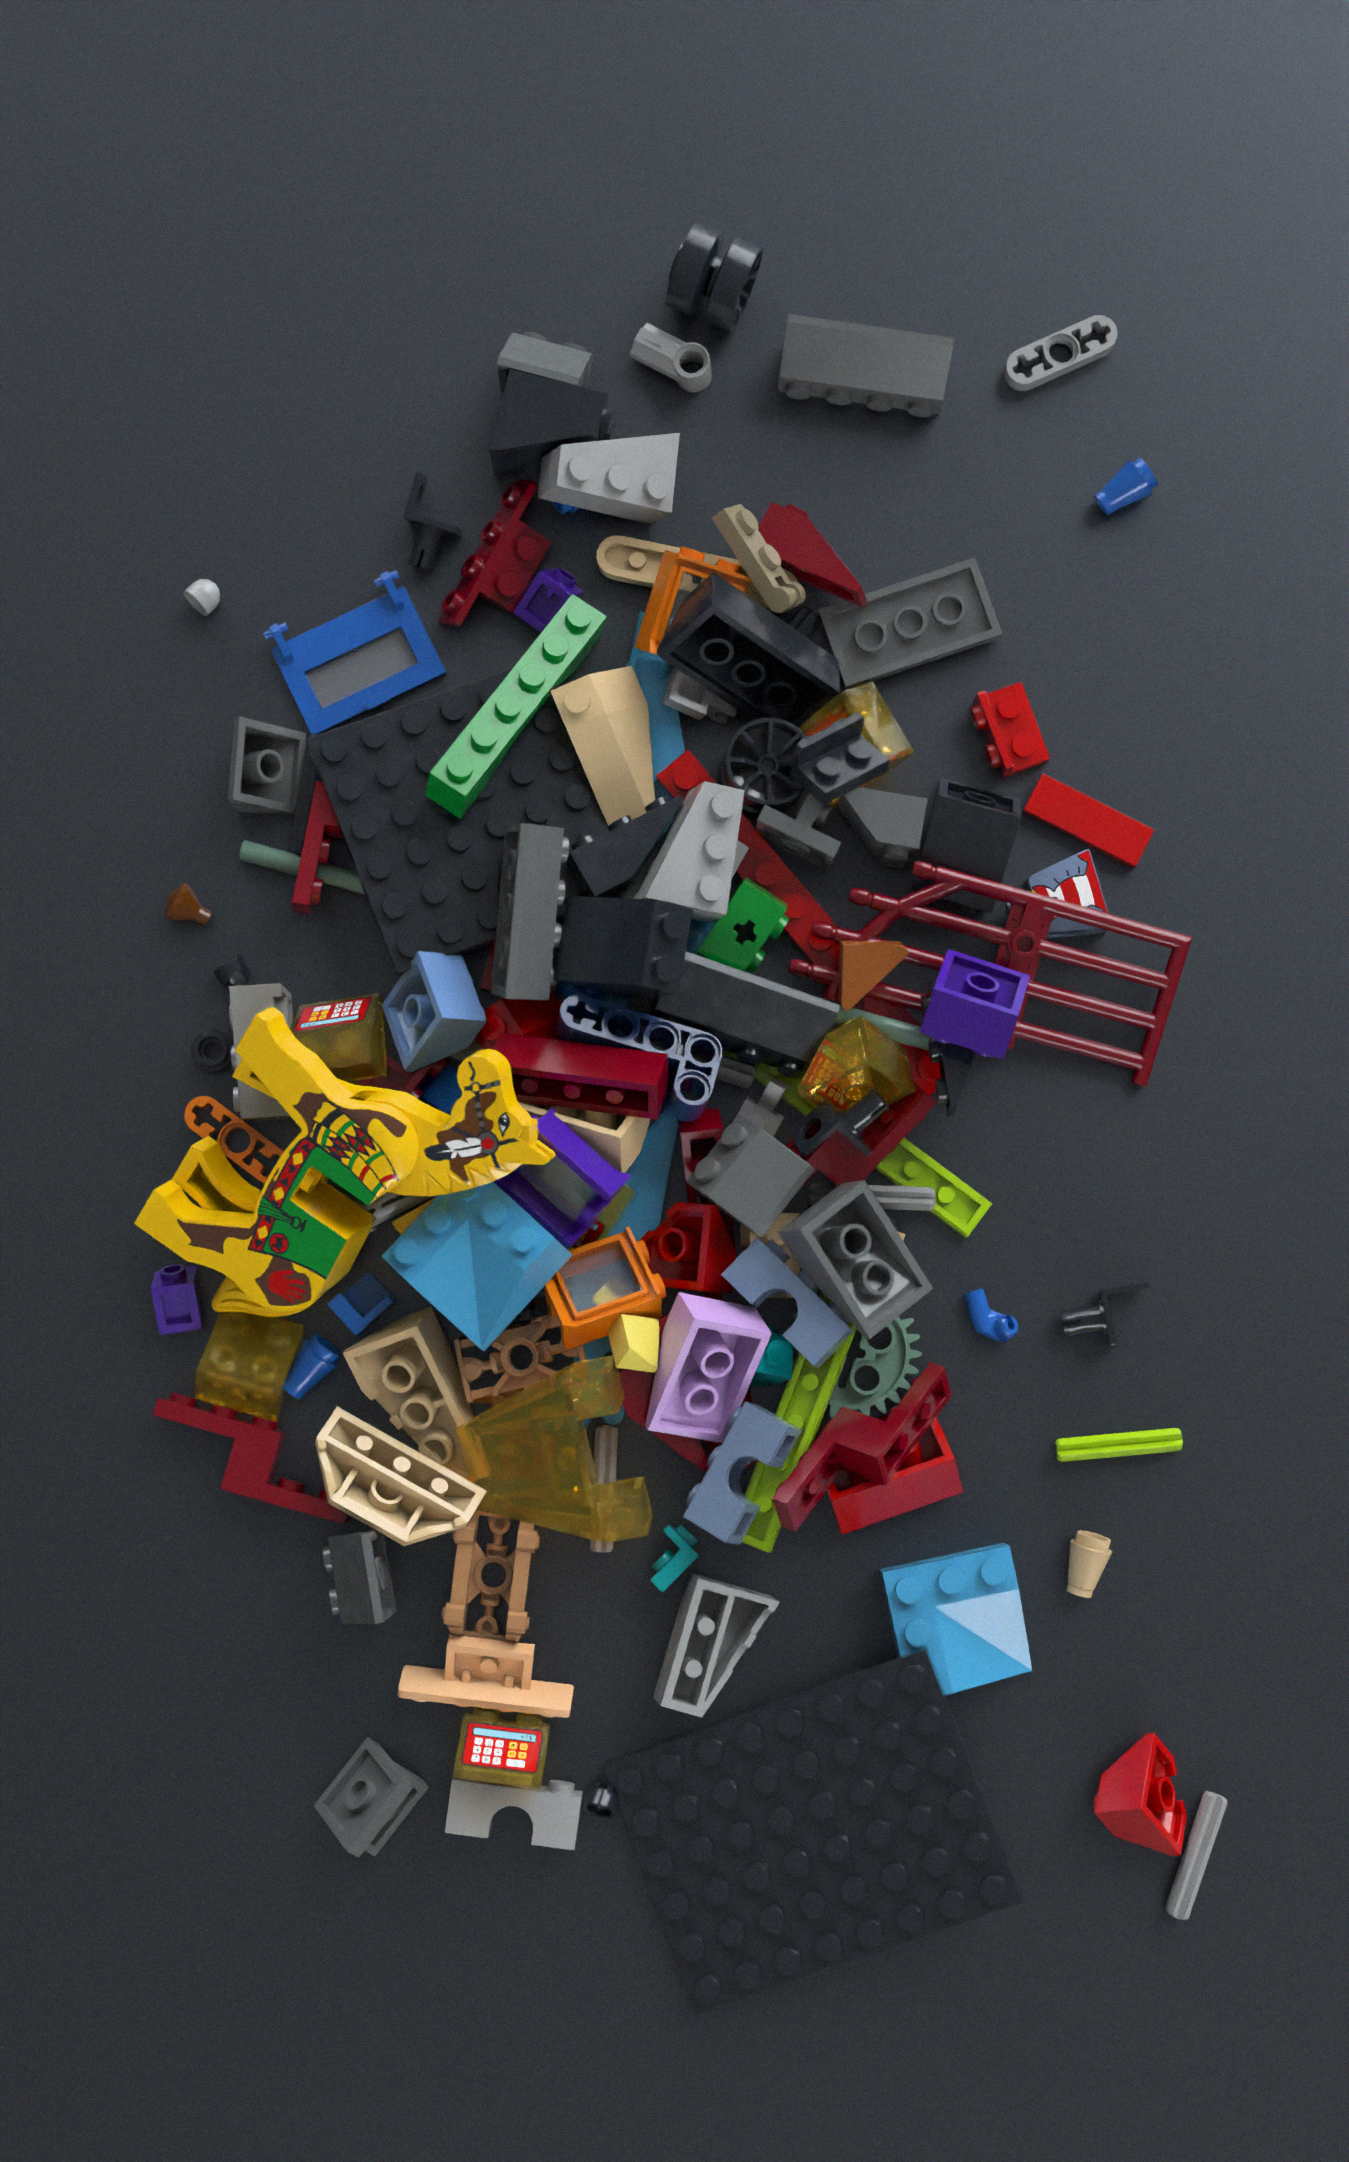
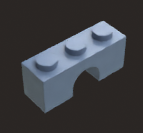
M757 1237L721 1275L755 1308H758L773 1294L786 1293L792 1295L798 1306V1314L794 1324L783 1336L818 1369L854 1332L846 1324L849 1320L832 1301L826 1305L815 1294L820 1288L803 1270L796 1275L785 1264L790 1256L773 1240L765 1245Z
M746 1401L743 1407L737 1408L728 1422V1429L730 1431L723 1444L718 1445L712 1451L707 1462L709 1469L702 1482L696 1484L689 1493L686 1501L688 1508L683 1516L725 1543L738 1545L743 1541L761 1507L743 1494L740 1486L742 1471L750 1462L760 1460L766 1465L782 1469L802 1432L801 1429L762 1406Z

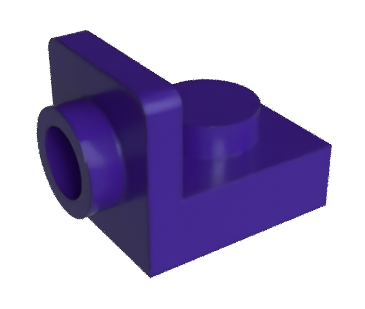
M559 567L555 569L548 568L538 572L513 613L539 632H542L569 597L574 594L580 598L583 590L575 585L577 580L569 572Z
M171 1264L154 1273L151 1294L160 1335L202 1329L203 1317L196 1286L198 1277L196 1266L185 1267L182 1264Z

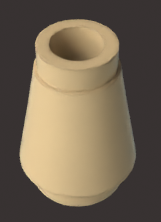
M1078 1530L1076 1538L1070 1540L1068 1586L1066 1589L1069 1593L1085 1598L1092 1597L1093 1590H1095L1112 1554V1551L1109 1549L1111 1542L1109 1538L1093 1532Z

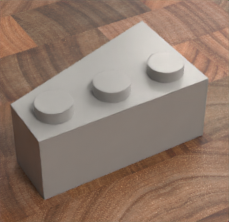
M680 433L560 445L542 457L538 498L651 525L672 513Z
M689 1572L653 1698L660 1706L703 1717L733 1673V1667L746 1648L751 1646L757 1637L756 1633L780 1602L764 1593Z

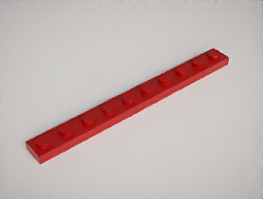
M689 749L656 775V780L672 799L681 795L684 800L688 791L704 781L717 784ZM741 812L737 840L748 846L749 849L737 868L736 875L742 882L745 877H748L787 903L788 907L784 915L790 919L783 931L812 965L818 964L835 969L839 962L840 944L834 943L831 939L828 941L819 939L812 935V929L815 922L829 923L833 927L838 926ZM865 995L852 1007L922 1027L903 1005ZM873 1036L906 1077L909 1076L928 1095L935 1091V1079L941 1078L938 1062L931 1063L929 1051Z

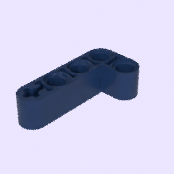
M573 995L565 999L560 1007L555 1024V1032L559 1040L668 1054V1076L673 1077L667 1100L670 1113L675 1118L687 1122L696 1120L702 1115L712 1094L722 1057L721 1043L714 1035L585 995ZM573 1018L581 1020L580 1024L572 1022ZM595 1023L600 1025L598 1031L594 1030ZM619 1029L623 1031L627 1037L617 1038L613 1036L609 1032V1030ZM660 1041L666 1045L668 1050H657L650 1042ZM691 1054H702L709 1062L700 1063ZM681 1091H691L696 1094L699 1100L690 1101L682 1096Z

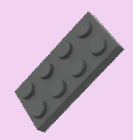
M975 557L866 593L867 603L864 608L845 600L819 609L817 613L831 654L839 660V677L844 691L1000 639L1002 636L1000 625Z

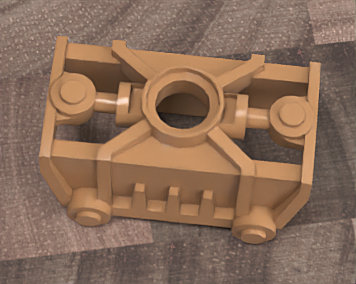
M550 1314L535 1317L531 1320L510 1323L491 1343L490 1346L500 1351L490 1353V1360L480 1361L474 1357H465L463 1349L477 1347V1345L466 1335L454 1339L467 1403H489L490 1406L497 1408L505 1406L507 1402H510L509 1398L561 1386H565V1389L570 1388V1391L580 1389L582 1385L586 1384L585 1380L591 1377L585 1345L583 1344L565 1351L562 1339L559 1344L551 1345L549 1340L539 1342L547 1330L561 1327L557 1317L552 1318ZM517 1345L527 1346L533 1354V1361L527 1369H517L511 1363L510 1354ZM562 1353L568 1357H579L581 1366L556 1371L542 1363L553 1361V1355ZM492 1369L494 1374L505 1372L495 1386L472 1391L471 1382L479 1378L483 1371Z
M476 1509L466 1527L452 1531V1539H454V1544H457L450 1603L447 1602L446 1607H443L442 1611L444 1624L448 1625L452 1635L519 1642L521 1634H525L526 1629H529L530 1617H528V1612H524L530 1559L531 1553H535L536 1549L539 1548L540 1536H537L538 1531H534V1516ZM479 1515L488 1516L489 1527L494 1533L493 1543H487L486 1553L483 1552L476 1541ZM514 1519L521 1520L516 1549L507 1557L508 1546L502 1545L503 1534L510 1529ZM495 1562L504 1567L506 1578L502 1585L490 1587L483 1582L481 1572L488 1563ZM481 1592L479 1604L485 1605L484 1616L477 1621L474 1631L465 1630L468 1603ZM502 1596L509 1606L506 1635L499 1633L498 1622L493 1617L494 1607L501 1606Z

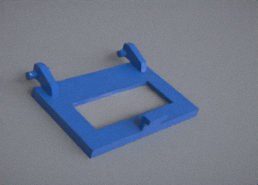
M396 570L391 573L386 571L380 574V578L374 580L377 588L385 585L388 594L288 641H285L282 635L283 632L289 630L286 622L279 626L276 623L269 627L270 630L263 633L266 640L274 637L278 646L271 648V652L311 735L321 734L447 675L405 587L402 586L396 589L393 580L400 578Z

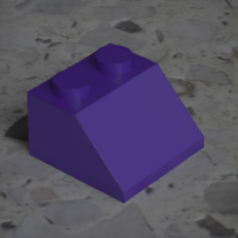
M948 949L920 1033L929 1035L941 1043H954L972 1049L976 1054L984 1057L994 1056L1004 1059L1019 1016L1030 975Z

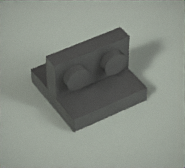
M811 793L808 794L796 820L767 805H764L757 819L756 830L766 842L827 872H830L841 846L840 841L821 833L830 816L829 812L832 804L827 803L823 805Z
M367 1737L314 1804V1807L347 1852L357 1858L364 1851L376 1856L429 1787L422 1778L392 1761L379 1743Z

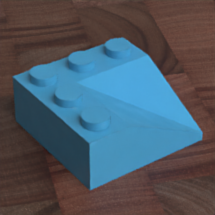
M490 1182L468 1190L438 1195L381 1257L482 1351H485L573 1254L494 1182Z
M1000 1543L879 1569L897 1657L927 1647L945 1695L1032 1671L1019 1586L1009 1545Z

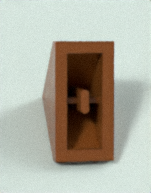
M840 941L838 1001L841 1006L848 1012L910 953L906 947L898 941Z

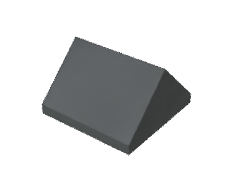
M241 716L234 718L228 801L237 812L294 816L305 763L307 733Z

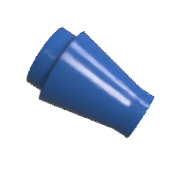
M1139 457L1134 462L1128 460L1103 489L1094 495V498L1108 516L1122 507L1151 495V489L1158 485V481L1149 466Z
M314 1334L310 1340L303 1341L281 1386L293 1397L302 1399L307 1391L338 1367L336 1361L341 1356V1353L328 1340Z

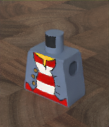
M1089 849L1083 850L1029 876L1023 883L1024 890L1109 913ZM1010 903L1005 904L1007 916L1011 907ZM1053 916L1046 939L1099 934L1107 930Z

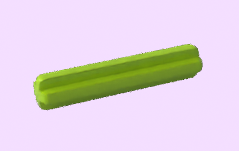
M1178 1428L1060 1438L1055 1443L1056 1456L1058 1461L1061 1462L1174 1452L1182 1450L1183 1447L1182 1433Z

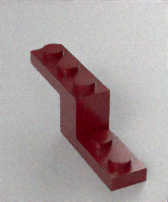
M316 781L292 899V912L309 915L311 903L319 904L323 879L316 878L319 863L327 864L331 846V839L324 838V835L343 839L322 782Z
M907 1076L885 1099L890 1109L885 1111L862 1131L863 1137L872 1151L868 1156L864 1155L838 1130L807 1156H804L799 1151L792 1138L786 1147L815 1169L801 1188L806 1185L809 1178L818 1169L837 1186L841 1183L866 1180L876 1166L896 1148L897 1144L917 1123L924 1119L928 1111L937 1102ZM821 1121L813 1123L807 1129L805 1139H810L818 1133L821 1128Z
M930 1362L922 1374L913 1380L909 1391L898 1406L891 1409L886 1422L842 1406L834 1418L825 1424L821 1435L809 1451L802 1454L798 1465L786 1481L780 1483L772 1500L781 1527L796 1532L842 1470L886 1486L952 1396L945 1367Z
M172 1392L170 1399L157 1398L153 1412L154 1416L235 1438L220 1489L341 1524H346L350 1521V1515L328 1503L325 1489H321L319 1495L303 1491L304 1483L280 1477L278 1484L273 1483L287 1435L286 1432L276 1430L279 1422L253 1416L251 1423L237 1419V1410L213 1404L211 1411L195 1407L196 1398Z

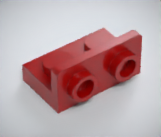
M1022 682L990 693H986L985 690L976 693L973 700L974 706L970 707V714L977 731L984 730L988 745L984 746L988 763L992 769L998 768L1001 778L1049 762L1050 756Z

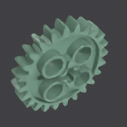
M821 1289L818 1290V1297H819V1298L821 1297V1294H822V1290H821ZM793 1313L792 1315L795 1320L798 1313ZM897 1317L885 1328L889 1332L890 1340L888 1345L881 1350L872 1348L868 1344L867 1339L860 1334L857 1348L863 1351V1356L852 1360L846 1385L844 1388H839L838 1380L846 1361L845 1358L828 1402L830 1405L829 1417L834 1418L842 1406L854 1411L855 1409H860L862 1414L870 1416V1407L875 1406L879 1412L884 1414L886 1413L884 1403L886 1398L896 1404L901 1402L895 1390L898 1387L906 1390L910 1389L911 1385L904 1379L905 1374H918L919 1370L910 1365L909 1360L922 1356L921 1352L910 1349L909 1343L920 1338L919 1334H907L906 1328L914 1322L913 1318L900 1320ZM794 1346V1360L792 1364V1369L799 1354V1351ZM862 1366L873 1368L877 1374L876 1385L868 1391L859 1389L854 1381L856 1371Z

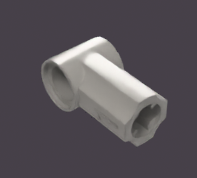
M648 323L643 328H640L630 351L631 358L676 380L685 391L693 393L706 389L712 379L710 356L705 347L695 342L686 343ZM690 362H698L703 365L700 371L690 374L683 371L684 366Z

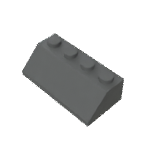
M788 314L778 391L786 392L787 396L794 399H808L810 396L826 398L829 403L835 405H848L851 402L867 404V407L876 411H889L891 408L908 410L909 414L917 417H929L932 414L940 415L954 338Z
M505 823L491 994L508 999L549 1000V992L556 989L557 981H554L556 966L552 965L553 948L558 949L561 941V924L556 923L557 906H562L565 898V881L559 880L561 863L567 862L569 853V839L563 837L564 828L527 823Z

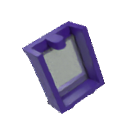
M552 1108L540 1119L535 1115H532L531 1118L538 1119V1140L552 1149L556 1156L544 1165L522 1164L511 1173L493 1182L568 1249L593 1225L633 1175L618 1172L554 1114L556 1110Z

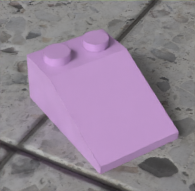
M678 1292L662 1333L658 1355V1369L654 1376L645 1425L648 1430L719 1443L724 1442L730 1431L728 1429V1422L735 1410L741 1407L772 1334L755 1307Z

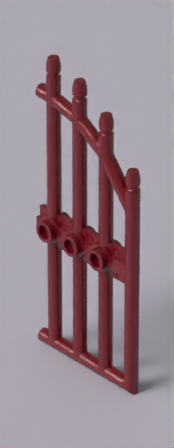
M914 861L911 874L925 880L932 879L935 883L901 898H894L876 892L869 893L868 890L862 888L850 889L848 896L850 902L863 907L867 905L870 909L881 911L859 931L840 926L833 927L832 924L825 922H815L813 925L812 935L827 941L831 939L837 944H840V941H890L878 936L902 917L999 944L994 964L1030 975L1008 1048L1013 1049L1016 1037L1127 1067L1134 1069L1131 1082L1141 1086H1147L1193 938L1188 935L937 865L934 867L931 863L924 861ZM964 890L1010 903L1011 907L1005 927L1001 928L926 907L925 905ZM1057 916L1171 948L1165 971L1162 973L1048 941L1046 937L1052 917ZM904 945L910 953L902 962L940 972L945 958L944 955ZM1040 957H1046L1157 988L1159 991L1152 1013L1034 981ZM800 959L790 960L788 966L789 973L827 984L822 997L838 1001L839 962L835 969L818 964L810 965L807 961ZM879 982L866 994L870 997L921 1011V996H927L923 993ZM1028 997L1147 1029L1140 1052L1135 1053L1021 1021Z

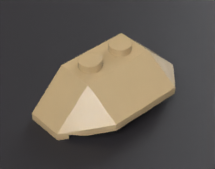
M336 1407L315 1440L328 1503L403 1546L466 1527L487 1490L339 1407Z

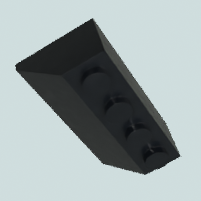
M714 572L685 597L657 648V656L752 720L778 718L798 728L840 693L839 660Z
M686 951L679 995L656 996L650 1015L708 1032L720 1041L723 1050L737 1054V1057L746 1063H764L777 1068V1071L784 1076L807 1078L827 1041L840 1005Z

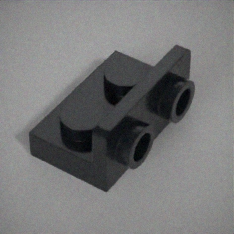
M858 712L843 720L835 721L830 727L812 736L804 737L795 746L790 775L823 805L887 772L889 759L861 735L864 717Z

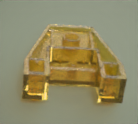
M613 1356L572 1363L457 1427L456 1431L468 1479L487 1490L476 1510L603 1543L648 1536L653 1514L644 1476L598 1484L583 1421L584 1419L620 1412L625 1395L619 1370L616 1368Z

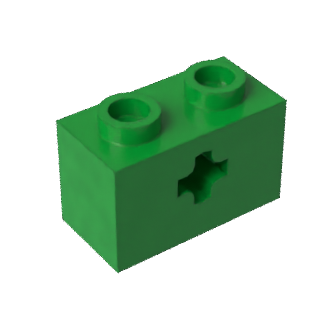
M745 877L728 903L727 914L716 920L700 944L697 952L712 961L744 972L746 970L753 974L766 955L760 948L768 936L776 940L790 918L784 915L788 904L748 877ZM750 920L755 923L753 932L757 936L754 938L748 935L742 940L738 937L740 929L735 924L738 922L741 925H745Z

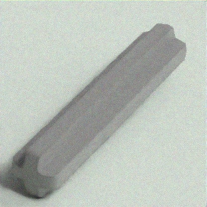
M825 1183L811 1184L809 1191L810 1204L814 1205L835 1189L837 1185ZM868 1185L883 1209L931 1211L934 1209L935 1191L931 1187Z
M598 1425L595 1428L590 1549L593 1552L608 1553L613 1549L618 1428L614 1425Z
M1209 1791L1203 1793L1165 1906V1911L1170 1916L1180 1920H1187L1190 1916L1227 1806V1799L1219 1794Z

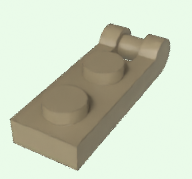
M742 504L724 508L712 517V520L771 611L781 613L804 602L806 597L804 587L800 583L789 580L781 567L779 554L771 545L765 542L758 531V522L749 510L745 509Z

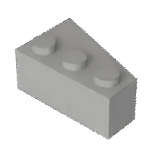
M704 781L688 791L665 836V842L657 857L652 861L648 869L649 873L633 899L659 900L693 909L691 919L708 923L725 916L728 908L745 790Z
M281 983L229 986V1017L234 1037V1045L231 1047V1062L233 1070H236L242 1058L235 1049L256 1014L273 1006L283 1013L285 1021L294 1035L292 994ZM237 1080L238 1087L233 1088V1106L235 1112H240L241 1119L246 1122L293 1120L276 1099Z

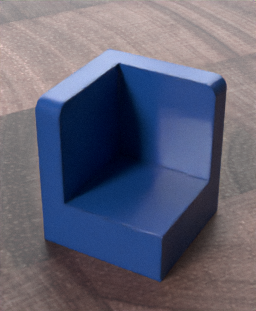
M368 1272L344 1294L339 1293L327 1305L355 1336L361 1337L398 1301L372 1273Z

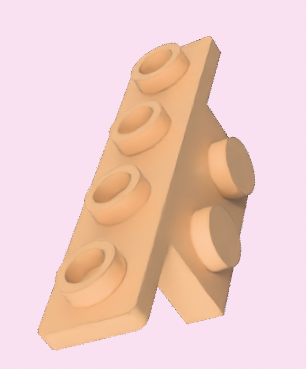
M449 1634L445 1669L405 1665L398 1687V1697L412 1699L417 1702L430 1701L455 1704L459 1707L472 1706L497 1709L502 1712H522L539 1714L544 1717L568 1718L571 1711L574 1686L532 1680L535 1644Z

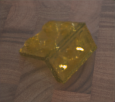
M220 1312L196 1370L195 1398L277 1422L282 1409L284 1384L303 1337L304 1326L276 1317L259 1316L243 1312Z

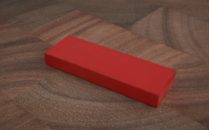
M1042 773L1023 810V813L1133 869L1139 862L1154 832V829Z

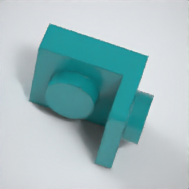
M669 1523L663 1529V1532L680 1550L674 1554L668 1549L651 1566L656 1574L650 1581L662 1593L699 1556V1553L694 1548L699 1541L682 1524L675 1529Z

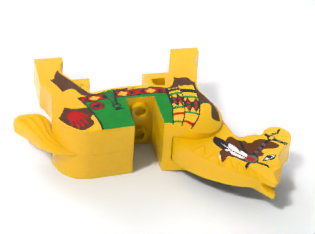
M272 1006L254 1016L235 1051L242 1060L232 1077L276 1099L302 1131L279 1158L262 1190L245 1181L231 1166L220 1144L210 1136H207L191 1145L173 1178L153 1190L134 1224L187 1262L204 1265L226 1275L212 1299L211 1306L214 1311L243 1312L266 1317L286 1316L301 1312L310 1307L326 1291L348 1274L377 1219L326 1183L328 1179H331L359 1200L369 1205L386 1192L404 1196H436L468 1190L498 1180L522 1164L544 1165L550 1159H553L556 1154L538 1140V1119L531 1118L529 1113L518 1103L514 1093L510 1064L507 1058L497 1050H479L460 1064L457 1072V1081L462 1091V1096L455 1102L451 1115L403 1091L355 1085L336 1078L317 1054L296 1039L289 1029L283 1013ZM184 1191L187 1192L194 1200H196L201 1206V1208L192 1203L187 1198Z

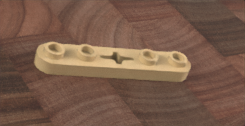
M611 536L600 543L597 549L596 560L600 572L607 578L653 588L664 550L679 553L680 548L625 536ZM705 553L703 562L716 566L718 558L742 566L737 559ZM742 567L740 574L749 577ZM784 570L791 582L798 583L797 578L791 572ZM684 572L677 593L688 595L699 584L692 583V576ZM750 582L746 595L771 613H775L770 610L754 584Z

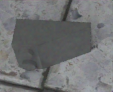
M865 1180L841 1183L778 1232L801 1269L866 1339L872 1338L933 1289Z
M370 1528L328 1537L329 1545L323 1546V1559L326 1571H333L336 1588L329 1591L333 1615L340 1614L341 1624H377L385 1622L397 1612L385 1535Z

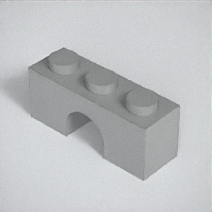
M472 1768L463 1769V1775H454L451 1783L445 1833L488 1839L494 1814L504 1807L515 1806L526 1811L532 1820L533 1834L531 1845L575 1850L583 1791L574 1790V1783L550 1780L549 1786L531 1784V1777L516 1774H507L506 1781L488 1778V1771Z

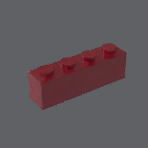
M500 1033L493 1047V1050H497L504 1055L510 1064L514 1093L518 1102L657 1120L668 1090V1054L508 1033Z

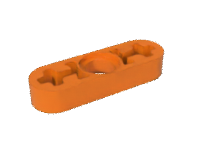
M199 1096L191 1100L186 1106L184 1113L187 1126L203 1139L207 1136L212 1138V1135L218 1132L217 1129L204 1122L200 1127L196 1124L199 1121V1116L195 1112L199 1107L207 1109L212 1105L214 1108L211 1115L223 1124L227 1116L231 1118L232 1121L221 1129L218 1139L215 1141L220 1144L224 1155L256 1179L266 1183L269 1175L265 1177L263 1174L266 1167L255 1158H253L250 1166L245 1161L255 1154L260 1141L265 1144V1147L261 1148L259 1152L270 1159H274L277 1155L281 1157L284 1151L217 1100L208 1096ZM236 1129H244L250 1136L248 1148L241 1153H234L227 1146L228 1135Z

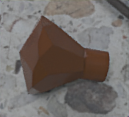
M183 883L167 897L164 917L170 920H193L204 927L212 914L211 911L201 906L193 890L186 883Z

